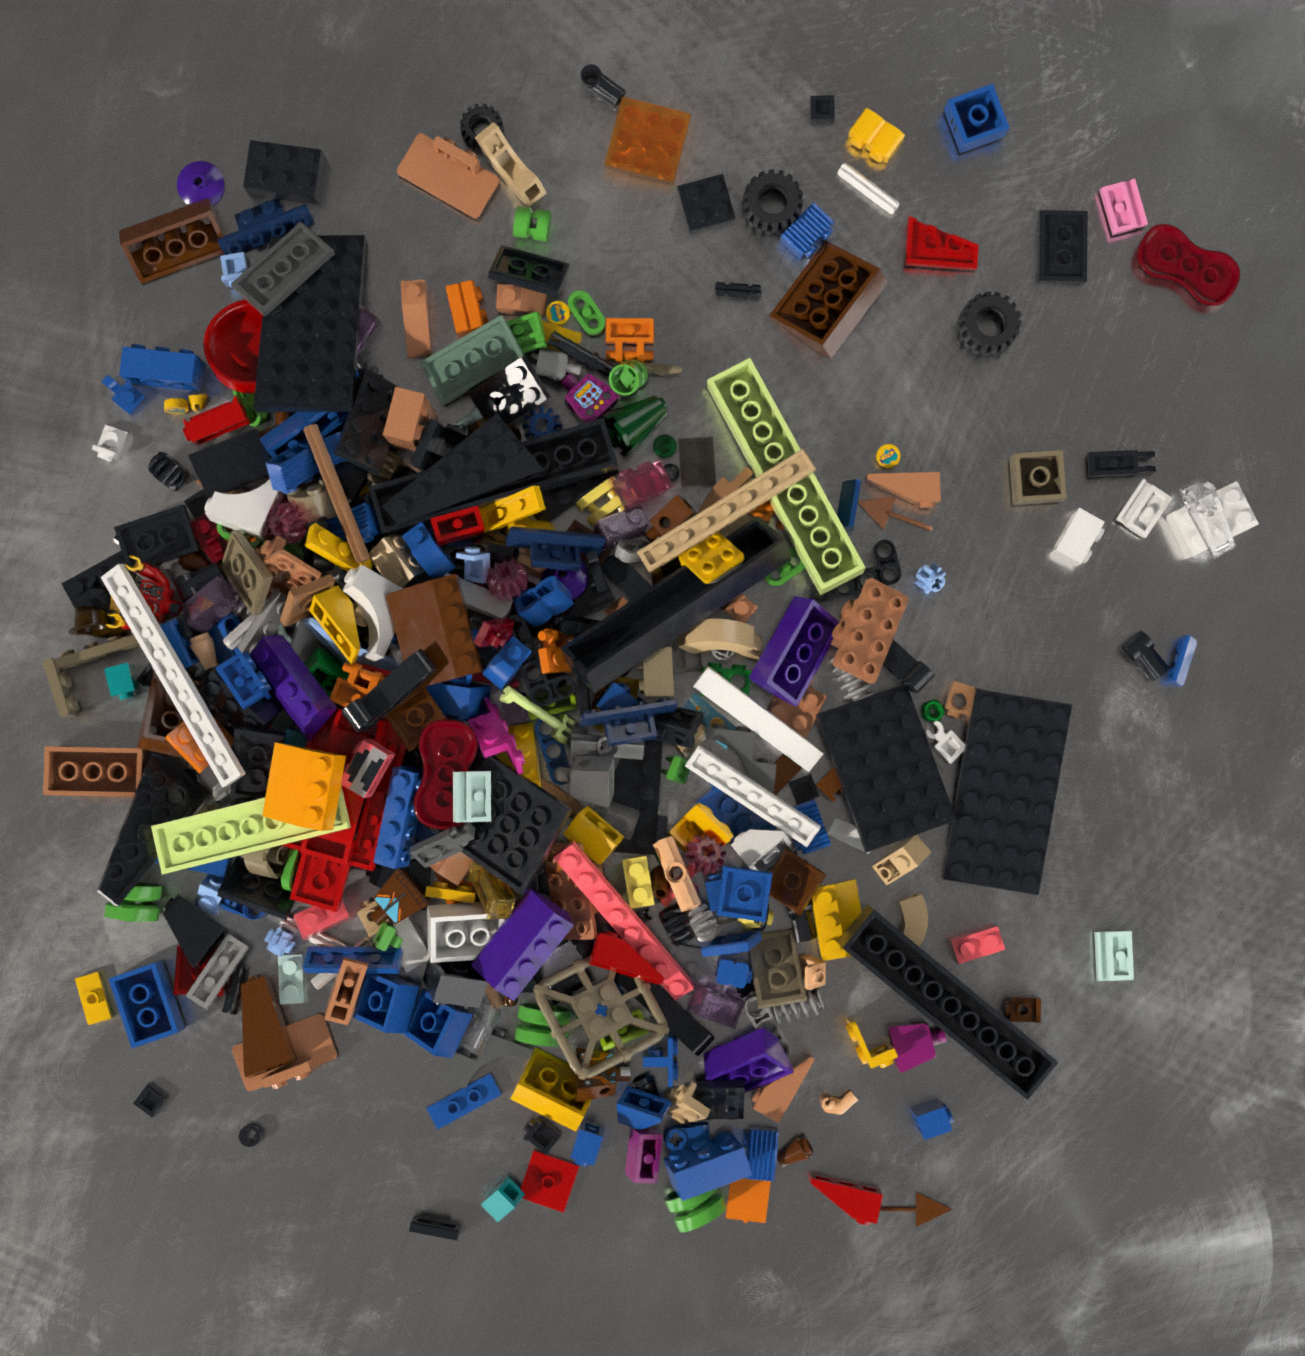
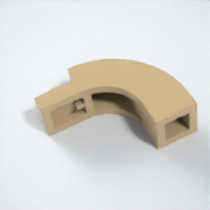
M494 122L475 137L481 147L480 150L491 166L527 207L532 206L547 193L538 177L520 160Z
M703 619L678 636V647L692 654L708 650H729L753 661L759 660L762 655V636L754 633V626L739 621Z
M916 893L896 901L902 916L900 931L920 947L927 931L928 912L923 894Z

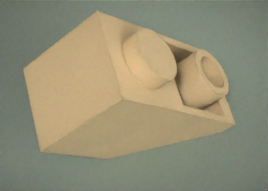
M915 835L900 843L872 867L884 883L888 885L918 867L932 852L921 838Z

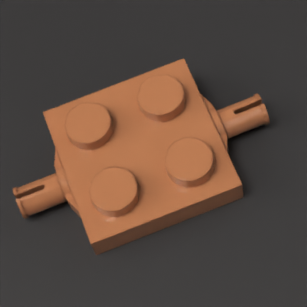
M816 674L797 707L774 695L767 707L769 712L805 738H807L816 720V714L820 712L827 698L826 695L816 691L811 686Z

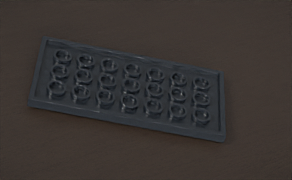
M317 235L334 250L335 255L266 317L262 315L253 406L256 412H353L366 252L365 235ZM270 236L269 249L284 236Z
M975 688L953 810L957 821L951 822L942 879L1039 895L1072 704Z
M478 746L476 756L469 771H491V821L470 822L476 828L475 838L469 841L461 852L523 895L528 891L573 809L524 775H518L515 769L496 756L492 755L485 758ZM419 747L411 752L406 751L403 765H410L424 770ZM424 825L435 834L445 831L441 829L430 828Z

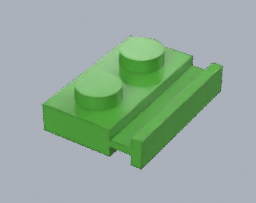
M536 311L507 321L524 354L548 347L539 312Z

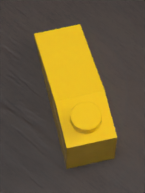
M339 586L314 595L309 611L350 664L355 663L360 651V642L353 605L349 596Z

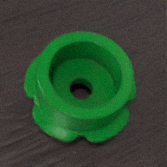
M936 699L925 702L921 707L923 719L927 722L941 721L942 716L945 714L944 706ZM931 709L935 710L934 714L931 713Z

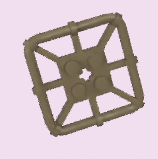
M591 955L581 960L576 959L572 961V965L544 978L533 989L536 1001L552 1030L550 1033L552 1038H556L571 1069L582 1080L594 1077L623 1061L625 1063L630 1061L632 1056L655 1045L665 1036H668L670 1030L666 1018L650 990L652 987L649 982L646 983L644 980L633 977L638 988L621 996L614 982L616 972L609 970L607 980L592 986L585 972V968L591 966L589 964ZM577 973L585 991L571 997L550 990L548 987ZM642 994L657 1025L633 1017L625 1002ZM546 997L569 1004L577 1020L561 1027ZM600 1004L602 1007L605 1006L607 1008L605 1017L595 1013L598 1009L597 1005ZM627 1025H632L654 1034L626 1048L617 1031ZM578 1026H581L588 1040L582 1064L579 1063L565 1036V1033ZM609 1035L618 1053L589 1067L595 1043Z

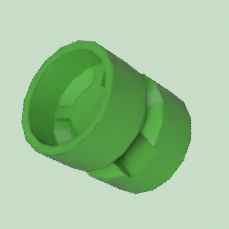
M518 205L514 218L513 237L527 239L529 236H532L533 240L547 242L552 212L544 209H537L534 212L531 207ZM533 219L537 220L536 229L532 228Z
M636 359L624 361L610 372L609 383L611 388L620 395L632 394L646 383L648 377L647 368Z

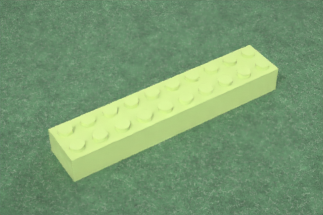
M751 358L707 379V388L756 477L801 450ZM811 473L769 500L820 595L864 573L865 566L814 473Z

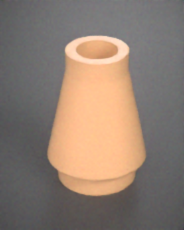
M208 632L189 639L191 642L190 648L203 665L204 670L219 665L216 659L213 637L210 638Z

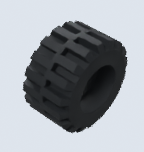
M769 169L768 174H765L764 171L759 172L758 177H752L750 184H747L743 195L742 212H744L745 221H749L750 228H757V233L761 234L764 231L767 232L766 236H771L772 233H776V236L782 234V231H786L800 216L803 206L802 189L799 190L800 184L798 181H792L793 176L791 174H788L786 177L782 170H779V173H774V169ZM766 193H777L784 198L787 206L779 213H768L760 207L758 200Z
M991 291L985 292L983 295L980 293L974 299H970L960 313L961 315L957 321L959 324L957 333L961 334L959 340L961 343H966L965 348L967 350L970 348L974 350L972 354L978 355L982 353V357H988L989 354H992V357L996 356L1000 352L1003 353L1018 336L1022 320H1019L1021 316L1020 310H1015L1017 306L1015 302L1011 304L1008 302L1010 297L1007 295L1002 298L1000 297V292H995L994 295H991ZM982 313L995 315L1001 323V333L996 336L983 334L977 327L976 317Z

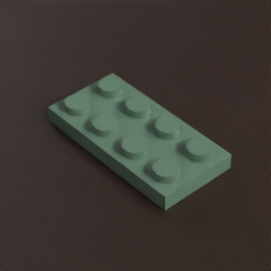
M500 315L420 363L441 404L446 405L479 386L524 356V353L505 317Z

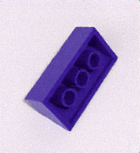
M794 596L750 674L749 679L764 691L797 707L831 647L833 640L832 632L840 622L813 599Z
M283 635L263 636L250 652V657L258 667L256 673L260 671L272 688L269 691L305 740L310 741L336 711L337 707Z
M530 888L477 955L471 966L495 990L515 1001L574 926L569 912Z

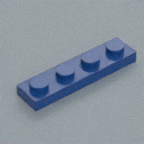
M308 947L303 969L305 973H338L345 957L368 963L366 974H399L403 951L401 947L399 949L388 947L386 952L376 947Z

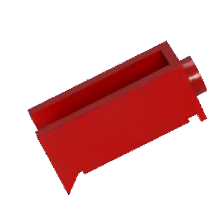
M235 395L232 402H226L189 418L190 421L183 419L185 427L182 430L188 442L191 441L199 446L251 423L241 399Z

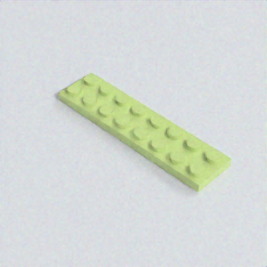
M342 786L340 788L333 830L319 831L263 817L265 798L151 826L161 873L167 874L351 828Z

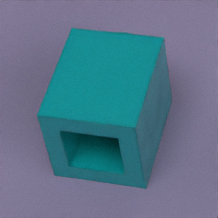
M127 662L104 669L111 697H119L120 701L134 698V693L141 692L139 682L136 680L138 677L133 663Z
M507 1177L489 1193L481 1206L499 1222L516 1207L525 1193Z

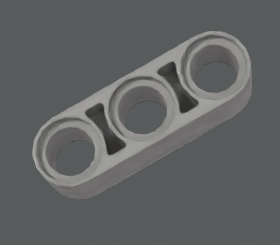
M756 994L749 995L744 1001V1008L754 1028L761 1029V1025L764 1022L773 1023L774 1028L770 1033L775 1035L779 1042L786 1046L785 1053L789 1058L791 1054L790 1045L769 1007L762 1008L758 1012L750 1011V1002L757 1000Z

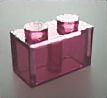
M647 461L639 465L637 470L633 471L632 468H628L619 473L620 477L612 484L624 509L660 496L673 487L661 461L653 464Z

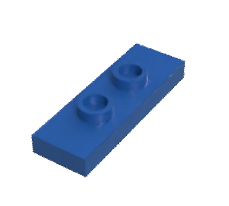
M490 1072L471 1082L466 1088L462 1087L427 1106L426 1109L438 1130L502 1095V1092Z

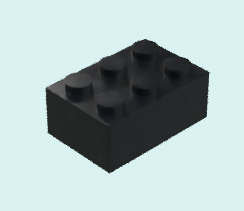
M250 140L243 188L250 196L272 199L279 197L280 200L319 205L326 157L321 149Z
M216 669L209 674L198 690L210 713L233 736L237 725L267 730L283 710L273 698L267 700L266 697L243 710Z

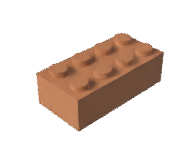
M395 387L383 436L396 451L414 455L428 420L431 418L438 421L436 411L426 395Z
M45 746L43 795L133 797L150 751L139 748Z

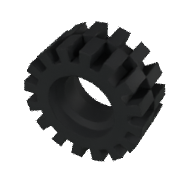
M483 103L482 107H479L478 104H474L475 108L473 109L468 107V112H463V119H460V131L463 140L466 141L469 147L472 146L475 151L478 148L481 149L475 139L477 135L473 132V125L476 121L486 120L490 124L494 122L501 132H504L499 112L495 111L491 105L488 108L487 104Z

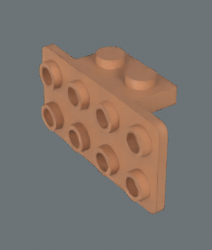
M419 133L398 166V175L470 217L478 219L500 183L499 178L480 166L477 159L478 156L468 149H465V151L459 149L453 140L447 137L442 139L439 136H436L435 140Z
M280 536L270 541L267 540L259 548H254L273 576L266 600L271 596L274 589L288 597L289 590L321 577L319 571L283 550L286 540Z
M873 578L867 579L859 598L850 600L843 606L840 623L836 625L832 632L833 640L831 645L838 648L833 665L869 684L875 683L908 603V597Z
M570 842L554 843L544 860L551 902L569 912L574 924L563 940L594 939L597 937L594 914L599 911L553 858L555 852ZM575 842L584 852L582 843ZM592 861V863L598 868V870L604 876L602 864L599 865L598 863Z
M318 1013L286 1026L297 1057L296 1061L253 1078H245L243 1042L233 1046L232 1053L246 1090L251 1092L261 1087L267 1088L273 1086V1089L280 1088L288 1084L286 1080L294 1077L296 1081L310 1076L309 1071L315 1067L335 1060L338 1053L323 1014Z

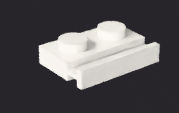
M1142 479L1115 520L1121 522L1125 527L1144 539L1148 536L1172 500V497L1154 485L1149 484L1145 479Z

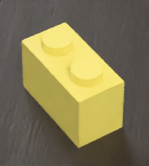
M647 855L623 858L622 863L631 909L655 905Z

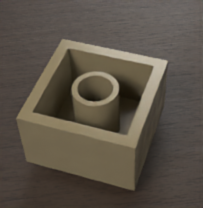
M1063 450L1014 453L1009 458L1013 505L1055 503L1067 498Z
M662 647L638 663L639 670L644 672V678L639 679L640 694H645V699L674 698L672 647Z

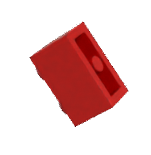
M478 506L430 518L435 541L440 546L484 534L485 531Z

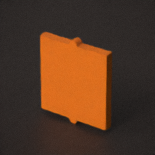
M743 1178L730 1183L726 1218L743 1220L744 1223L748 1221L766 1223L771 1181Z

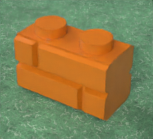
M473 280L445 287L458 337H464L489 322L486 309L481 310L479 301L483 300L480 286L476 287Z

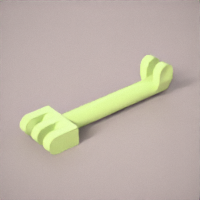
M505 686L503 690L505 694H501L500 701L507 704L514 701L553 727L551 737L563 744H567L568 738L562 733L570 736L572 730L566 724L574 727L576 724L575 720L566 714L560 715L557 719L512 687Z

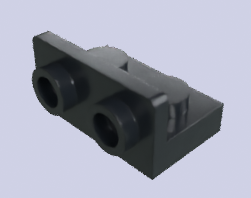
M677 707L673 713L653 716L658 736L652 740L693 748L695 745L694 734L704 720L703 712Z

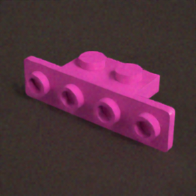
M488 697L483 698L486 714L468 720L469 726L476 734L478 746L485 758L506 751L518 775L523 774L522 764L525 763L522 751L520 749L516 750L517 746L514 736L512 734L508 735L507 724L504 718L500 719L497 705H492Z

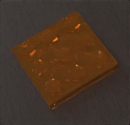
M622 96L604 167L674 185L691 114Z

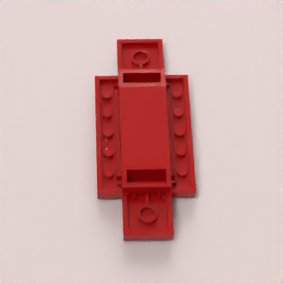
M355 661V663L363 665V668L366 670L383 673V677H387L392 672ZM359 677L356 684L368 688L370 681ZM341 706V708L337 707L336 711L315 736L306 742L305 748L346 755V765L354 757L352 752L356 744L365 739H372L395 753V756L372 797L366 798L355 841L353 838L364 798L341 785L351 828L281 845L299 850L302 853L290 899L333 912H338L340 909L351 865L375 871L376 863L373 862L393 767L403 766L407 748L386 717L382 718L372 728L356 732L341 713L345 708L344 706Z

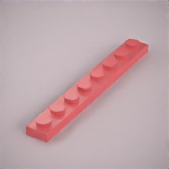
M574 840L555 852L553 856L555 861L620 937L664 977L661 985L675 1001L695 988L693 980Z

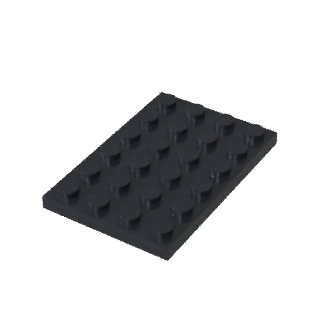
M906 684L816 714L865 853L957 821Z

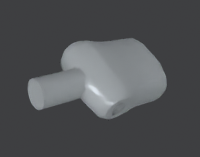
M540 350L535 372L537 375L546 376L554 380H562L566 373L580 375L581 365L568 363V356L563 352Z

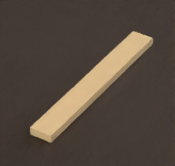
M803 448L640 549L637 553L649 573H652L817 469Z

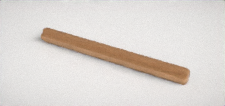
M310 424L304 428V433L355 561L357 563L365 562L370 556L319 428L316 424Z

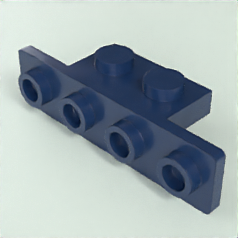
M279 197L235 214L239 230L218 238V243L225 255L241 253L270 242V236L279 237L286 235L300 222L310 226L314 224V220L306 204L284 212Z
M512 526L506 538V546L529 548L531 567L579 571L581 567L580 553L586 554L596 550L597 555H599L606 540L603 535Z
M663 698L651 704L638 702L626 708L613 706L607 711L588 710L581 715L579 726L586 727L604 724L608 747L652 740L658 736L653 716L675 712L678 703L677 700Z

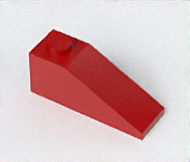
M604 931V934L599 933L597 935L589 961L590 965L657 985L663 983L664 977L625 940L618 938V934Z
M809 1173L808 1179L810 1184L849 1216L856 1219L855 1222L862 1225H870V1222L877 1224L883 1193L880 1189Z

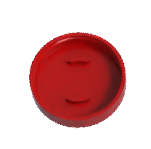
M245 299L226 306L213 317L205 331L203 350L213 374L222 384L237 392L255 394L262 314Z

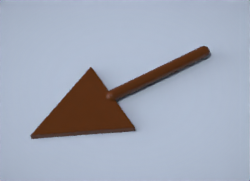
M916 1192V1206L880 1207V1211H916V1227L952 1210L919 1192Z

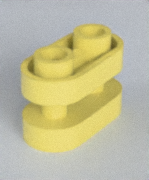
M614 476L605 480L575 503L580 512L588 509L591 513L586 519L591 527L597 526L601 528L610 521L608 517L613 513L617 512V514H620L629 508L628 502L631 499L626 492L618 495L615 491L619 482ZM607 495L611 501L598 508L595 503Z

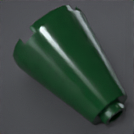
M651 396L606 412L600 416V419L604 418L612 446L614 448L619 446L623 450L620 454L626 457L667 416L666 410H668V406L663 398Z

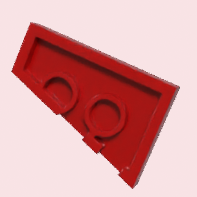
M908 217L904 265L976 271L979 251L978 244L957 235H950L938 230L933 225H926L917 221L914 217Z

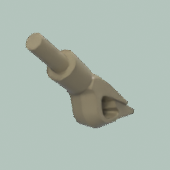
M642 362L647 368L648 373L669 376L682 372V367H676L675 365Z

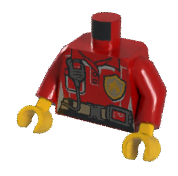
M129 555V557L136 560V563L132 567L124 565L127 569L134 571L132 579L157 622L164 623L168 614L173 616L181 615L184 604L173 600L175 590L170 588V581L161 570L146 562L141 563L139 558ZM121 612L119 615H107L116 618V624H106L107 627L118 628L121 626L122 629L131 630L125 618H121L123 616Z

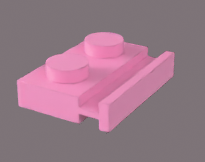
M1135 178L1130 181L1105 186L1099 190L1112 235L1148 225Z

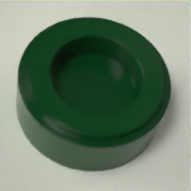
M663 434L654 440L653 451L658 458L669 459L676 453L677 444L672 436Z

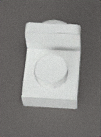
M105 425L98 445H93L92 450L98 453V458L112 462L113 458L121 461L130 433Z

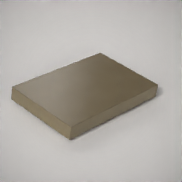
M234 530L231 532L220 569L251 614L259 615L265 603L273 576L242 532Z
M793 929L762 934V940L748 951L751 969H753L752 976L758 1009L807 1001Z

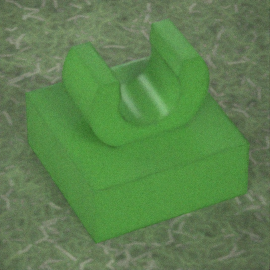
M676 755L666 757L665 760L670 761L671 765L669 770L662 769L661 772L667 775L666 778L685 784L690 769L685 767L688 760Z
M384 921L373 940L376 948L385 952L389 945L399 949L403 942L401 936L395 934L397 929L392 923Z

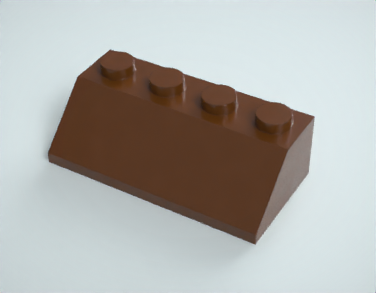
M209 197L119 230L120 245L141 284L224 254L218 243V238L225 235Z

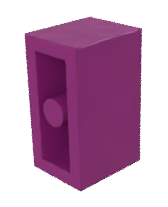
M653 1126L642 1130L630 1127L625 1175L633 1183H657L663 1135Z

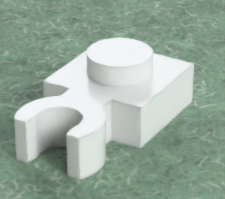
M933 721L932 724L937 729L936 733L932 734L927 729L924 730L927 738L936 741L932 748L948 764H951L964 751L965 744L952 730L944 733L943 725L938 721Z

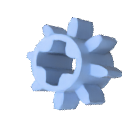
M932 563L931 567L923 565L916 573L917 581L915 584L926 594H929L930 591L937 592L945 584L943 576L946 575V572L935 563Z
M280 926L277 927L276 931L273 929L269 930L264 941L269 943L266 949L281 957L285 952L291 953L296 944L292 940L294 934Z

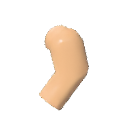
M487 983L485 994L495 1010L504 1005V1002L499 992Z
M849 1091L842 1099L825 1097L822 1100V1108L827 1113L841 1115L855 1104L858 1099Z

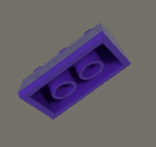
M765 1028L756 1029L750 1034L735 1038L729 1043L717 1046L713 1050L703 1053L705 1079L707 1081L744 1080L745 1093L794 1073L793 1067L778 1038Z

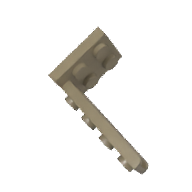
M132 631L131 636L122 638V635L113 636L107 639L108 643L101 645L98 642L90 643L83 646L84 650L75 652L74 649L61 652L58 658H49L42 661L59 717L68 720L78 717L76 711L80 710L76 697L71 696L69 688L72 687V682L69 674L64 673V669L139 647L140 644Z

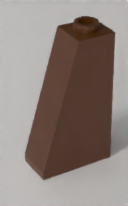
M261 974L247 978L248 982L241 985L245 1078H253L297 1060L271 979Z

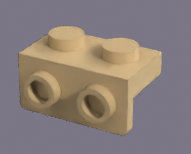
M397 533L383 538L369 552L371 562L382 576L402 589L406 588L416 576L425 572L412 555L405 540Z
M693 1081L670 1087L663 1096L664 1099L672 1101V1105L667 1113L671 1115V1119L676 1123L685 1124L708 1117L710 1109L691 1097L697 1086Z

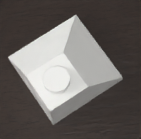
M749 829L747 832L737 835L734 843L731 844L750 869L766 872L774 866L785 848L790 851L795 849L783 831Z

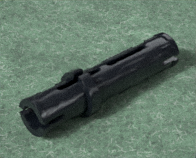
M555 330L551 336L559 340V342L552 338H549L547 342L548 345L587 365V369H594L608 379L610 372L605 368L612 370L617 366L599 357V353H592Z

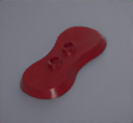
M1155 225L1149 229L1140 242L1137 252V260L1140 267L1152 277L1173 280L1181 284L1202 304L1209 306L1224 304L1233 295L1238 286L1240 269L1237 262L1230 255L1220 251L1206 250L1195 245L1182 230L1174 225Z
M448 719L433 721L424 728L419 739V750L423 760L424 773L414 798V811L418 820L430 828L447 830L452 827L458 828L466 823L453 822V772L469 771L477 753L478 741L474 730L463 722Z

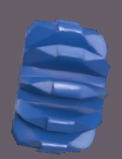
M543 406L539 407L540 413H536L534 409L530 410L533 417L524 416V420L530 424L522 425V429L528 431L524 435L525 438H536L562 429L563 424L556 423L560 420V415L552 416V408H549L544 413ZM540 422H543L544 425L548 423L546 431L542 432L541 429L538 431V424Z

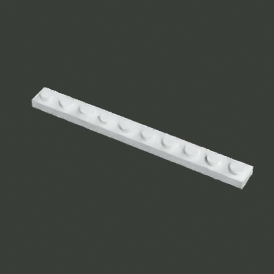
M117 564L104 574L101 579L223 788L228 787L246 773L124 564Z

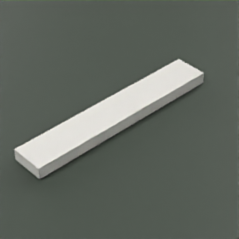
M709 666L694 683V688L808 772L824 754L821 749Z
M698 745L685 764V767L806 847L821 828V825L700 745Z

